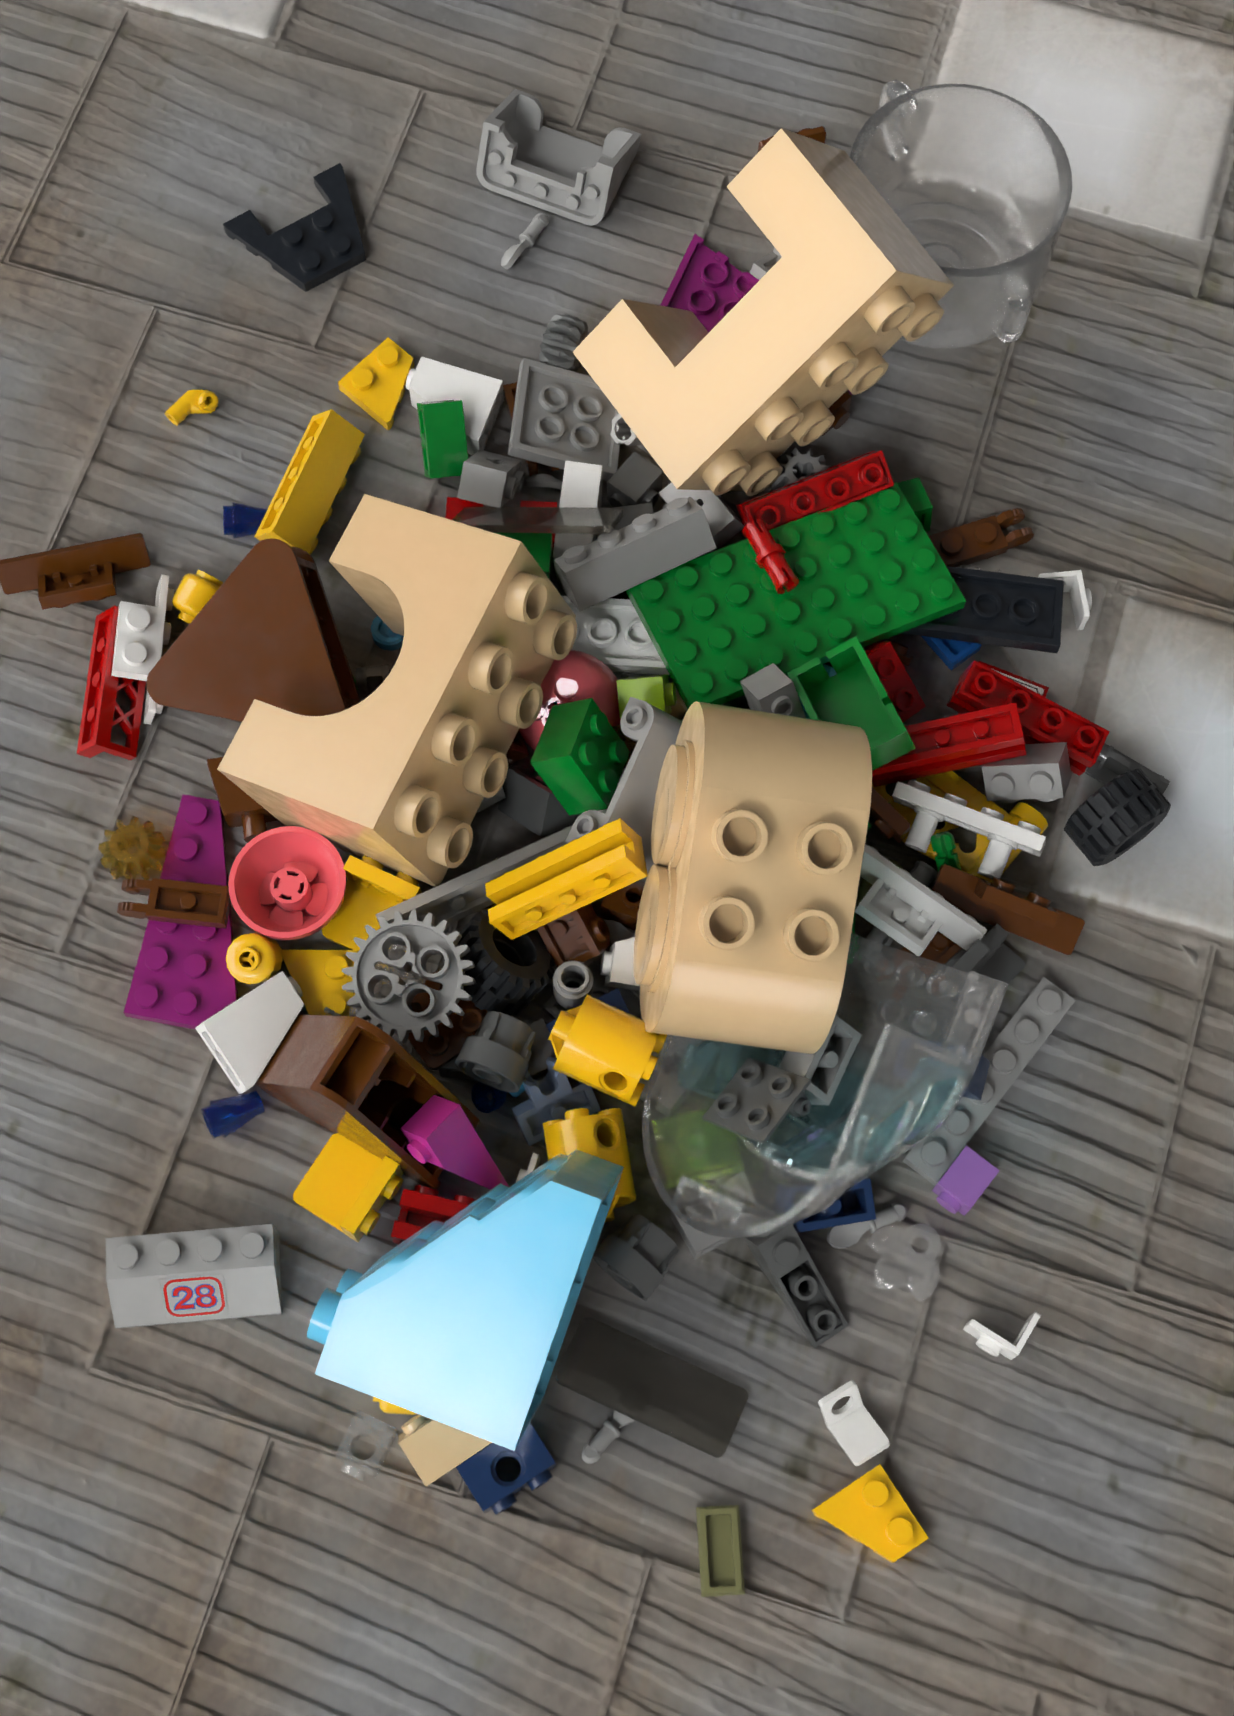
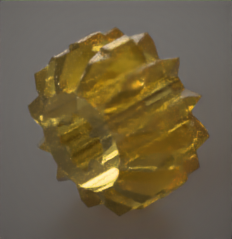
M133 816L129 825L125 826L122 820L117 819L116 826L118 829L116 831L105 829L104 835L108 841L99 843L98 849L104 854L100 860L103 867L111 868L110 874L113 878L118 880L124 875L125 879H136L137 874H140L143 880H149V873L147 871L150 868L161 871L162 866L157 859L166 857L167 851L164 846H161L165 839L161 832H154L155 826L151 821L148 820L141 825L138 817ZM136 846L137 851L130 854L128 849Z

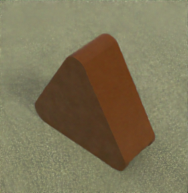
M278 539L262 540L251 549L149 672L146 681L150 697L159 705L240 722L244 720L254 699L305 716L330 715L346 710L361 702L313 557L307 551L298 547H291Z
M298 1015L256 1082V1085L266 1093L329 1131L339 1133L382 1160L385 1156L400 1164L405 1176L422 1186L438 1190L441 1185L438 1177L443 1169L429 1162L423 1164L416 1160L408 1151L407 1145L409 1142L400 1128L433 1095L460 1104L474 1129H476L480 1122L465 1105L390 1035L370 1022L356 1016Z

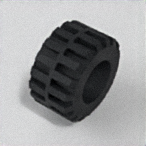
M1140 768L1130 770L1105 784L1083 802L1069 817L1064 831L1094 867L1104 865L1121 856L1155 829L1168 814L1171 804Z
M483 909L481 913H476L460 931L462 937L455 946L468 945L471 951L462 959L475 963V967L466 971L465 975L474 978L476 984L464 986V991L472 997V1002L480 1010L496 1011L512 1016V1014L518 1015L551 981L550 979L554 975V969L552 968L555 965L554 960L538 931L533 930L511 940L489 923L488 909Z

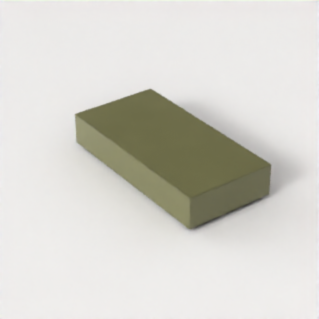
M739 1505L696 1507L701 1597L744 1595Z

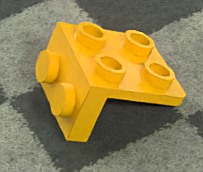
M349 855L343 867L348 880L342 905L335 917L322 929V934L326 939L358 952L360 947L354 942V937L366 941L369 937L365 929L366 925L371 926L376 931L381 928L375 914L421 894L422 891L417 886L419 882L402 872H398L394 876L383 871L384 866L370 857L363 856L360 860ZM400 947L393 950L389 948L388 957L390 960H394ZM378 962L381 965L387 966V964Z
M335 1133L330 1137L295 1189L293 1200L302 1208L356 1242H359L364 1234L369 1235L378 1223L381 1216L378 1212L386 1199L392 1200L403 1183L401 1178L403 1172L400 1164L385 1156L382 1160L339 1133Z

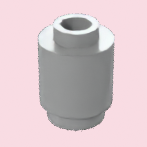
M567 961L556 969L553 976V995L560 1006L570 1010L582 1005L587 994L592 996L593 975L588 966L579 961ZM571 985H574V986H577L578 988L572 989V988H568V987L571 986Z

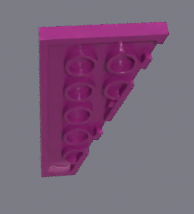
M694 234L660 306L692 311L705 329L710 332L759 280L748 272L742 273L729 263L727 256L720 251L715 253L704 245V239Z
M182 794L160 879L228 886L223 812L219 801ZM231 907L226 929L148 920L123 1012L126 1017L195 1029L202 1022L238 1000L236 979L231 975L226 963L227 950L233 942Z

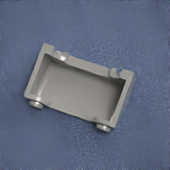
M514 89L483 122L476 168L479 182L490 191L581 224L590 226L598 224L607 214L636 156L641 134L618 127L607 134L603 147L543 126L544 109L541 102L531 94Z
M633 697L629 698L622 714L620 725L623 734L633 741H637V744L606 813L596 810L583 812L573 823L565 842L569 843L601 828L607 823L621 818L642 837L648 874L650 868L654 865L651 855V831L658 781L669 747L676 743L682 724L681 720L646 701Z

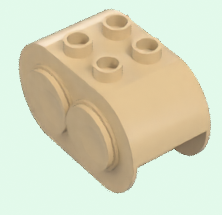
M698 701L693 702L688 708L676 743L669 747L660 772L651 831V855L654 865L650 868L644 884L635 931L634 978L635 982L640 985L641 1019L645 1023L646 1032L814 1054L821 1048L832 1027L843 989L871 806V751L867 735L861 727Z

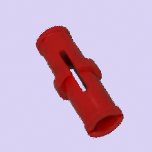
M759 518L756 520L758 527L755 525L754 520L744 526L742 533L757 555L756 563L760 568L765 569L778 594L785 593L783 586H785L787 592L791 591L798 585L799 579L795 576L784 557L786 551L783 546L775 542L763 519Z

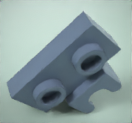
M555 1057L547 1058L548 1072L542 1079H533L527 1071L522 1084L529 1100L512 1108L523 1137L529 1146L545 1139L544 1122L557 1119L565 1120L564 1113L573 1109L587 1108L589 1109V1115L601 1110L592 1087L573 1078L568 1080L566 1075L553 1070L557 1060Z

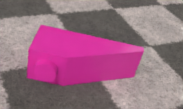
M433 1095L400 1128L409 1142L407 1145L408 1151L419 1162L423 1164L429 1162L489 1190L500 1183L509 1187L460 1104Z

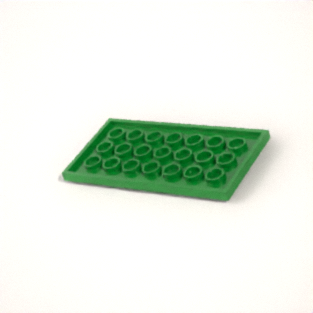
M894 482V486L835 510L816 512L769 530L775 542L783 546L786 551L784 557L795 576L799 579L798 585L789 592L783 586L784 594L777 593L765 569L758 566L755 561L757 555L747 539L690 560L626 590L687 709L696 701L721 705L745 695L740 681L772 663L788 677V672L816 657H819L822 664L829 662L825 652L857 636L864 648L964 608L966 599L897 482Z

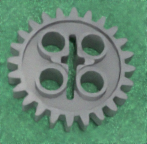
M412 909L408 920L404 919L399 910L395 911L393 923H389L381 915L379 916L380 929L376 931L369 925L365 926L366 932L369 935L366 941L354 937V942L360 947L358 953L346 952L345 954L354 962V966L343 968L342 973L352 977L353 981L344 984L342 989L346 992L355 993V996L346 1003L351 1008L361 1006L362 1008L356 1017L364 1020L371 1017L370 1023L378 1028L383 1025V1031L391 1037L397 1031L398 1039L401 1043L406 1044L409 1033H413L416 1041L419 1043L423 1042L424 1030L427 1029L437 1038L439 1037L438 1024L442 1022L447 1027L452 1028L453 1024L449 1015L452 1012L461 1016L465 1014L458 1005L459 1001H472V997L464 991V986L474 985L476 980L465 975V972L473 969L475 963L462 959L471 950L468 945L455 946L460 941L462 935L458 931L446 935L450 926L446 920H443L434 927L435 916L430 912L425 916L423 922L420 921L419 913ZM397 941L405 942L407 948L404 956L398 960H390L388 957L390 946ZM435 954L443 955L445 963L442 970L434 974L427 973L426 962L428 958ZM381 962L406 973L412 970L423 979L441 983L443 988L438 991L413 980H408L406 983L396 974L376 969L375 965ZM389 979L392 983L390 994L385 998L376 999L374 996L375 985L380 980ZM422 992L428 993L430 995V1005L428 1008L419 1013L414 1012L411 1006L414 996Z

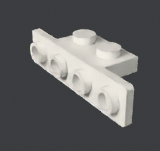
M161 574L156 590L155 606L120 601L111 676L147 681L149 672L163 657L161 656L162 645H168L171 633V623L165 622L166 611L172 610V598L174 596V589L168 588V575ZM146 690L143 724L151 725L155 713H162L163 705L153 701Z
M865 844L860 877L873 886L855 909L857 914L918 957L926 949L937 931L966 951L978 939L981 940L987 929L980 925L975 918L960 911L946 901L942 895L930 890L913 878L908 871L897 867L880 855L875 848Z

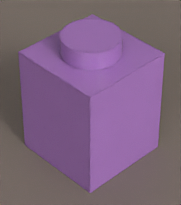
M966 1145L932 1191L938 1195L936 1200L942 1207L951 1213L956 1214L960 1212L965 1216L998 1174L999 1170Z

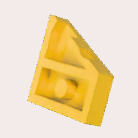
M387 337L338 381L339 390L385 429L390 430L394 423L393 416L397 405L401 403L405 393L404 386L411 368L414 369V358Z
M282 950L285 965L291 977L295 979L302 990L303 996L301 999L309 1015L356 1016V1007L351 1008L346 1003L355 996V993L346 992L342 989L344 984L353 980L352 977L342 973V969L354 966V962L345 954L346 952L358 953L357 950Z
M881 1464L811 1510L819 1519L838 1528L845 1535L858 1543L864 1544L891 1563H894L929 1539Z

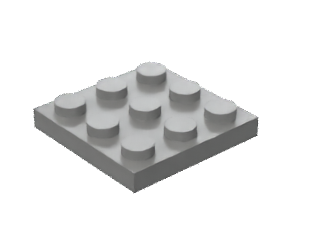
M523 358L519 367L508 455L563 470L565 461L603 465L602 480L608 481L617 471L620 444H616L610 433L612 431L611 420L619 413L591 376Z

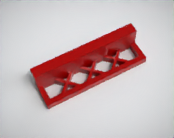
M116 605L96 616L77 754L92 758L102 752L132 760L136 758L146 681L111 676L118 617V606ZM122 688L131 701L130 710L125 714L116 702L117 691ZM119 723L126 735L125 746L110 742L112 727Z

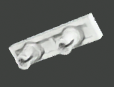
M909 780L907 785L898 781L892 795L894 802L914 809L917 813L905 842L907 847L926 853L938 822L946 821L983 835L990 841L978 870L979 874L987 878H1001L1012 850L1020 849L1038 857L1041 856L1046 844V836L1040 835L1041 829L1023 821H1019L1016 826L1003 821L1004 815L995 810L982 807L981 812L966 807L967 801L958 796L946 793L945 797L942 798L931 794V788L923 783Z

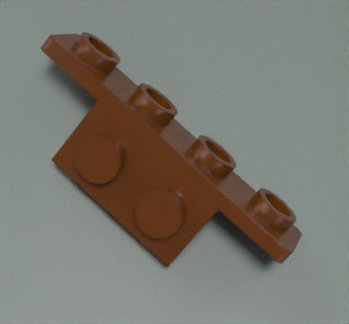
M136 533L0 560V583L4 593L7 595L38 589V598L42 610L54 607L63 608L74 603L89 600L98 601L117 595L115 573L146 568L151 565L143 534Z
M941 865L931 890L942 895L946 901L960 911L995 926L998 924L1005 931L1066 955L1072 954L1085 925V921L1082 918L1050 906L1052 900L1035 892L1029 891L1028 896L1014 891L1015 885L1000 878L993 877L992 882L950 865Z

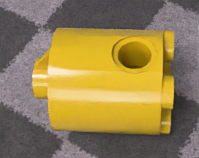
M587 994L582 1005L567 1011L561 1010L548 1040L551 1041L557 1058L553 1070L635 1107L645 1086L639 1080L640 1078L649 1080L658 1060L651 1053L652 1051L660 1053L668 1035L646 1032L645 1023L642 1019Z
M579 1108L566 1111L564 1113L565 1120L557 1119L544 1122L543 1130L548 1161L558 1154L568 1156L575 1150H580L624 1167L605 1223L615 1219L613 1209L628 1205L636 1200L622 1109H606L598 1112L596 1115H589V1109Z

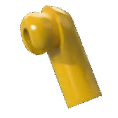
M188 390L165 411V415L174 425L178 426L189 414H208L214 412L218 407L219 400L213 391Z

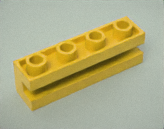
M332 409L312 416L254 537L259 541L278 539L291 547H298L311 554L318 544V538L316 537L321 526L328 521L333 509L331 505L336 495L346 485L347 478L345 476L347 471L361 453L359 446L365 434Z
M619 818L485 883L486 897L497 904L488 909L489 923L513 940L647 877L642 837Z

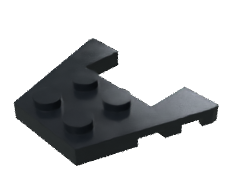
M341 163L313 177L316 188L328 205L271 235H267L251 210H248L223 223L225 233L234 240L236 238L246 245V249L253 255H260L271 263L274 270L305 292L366 261L363 243Z

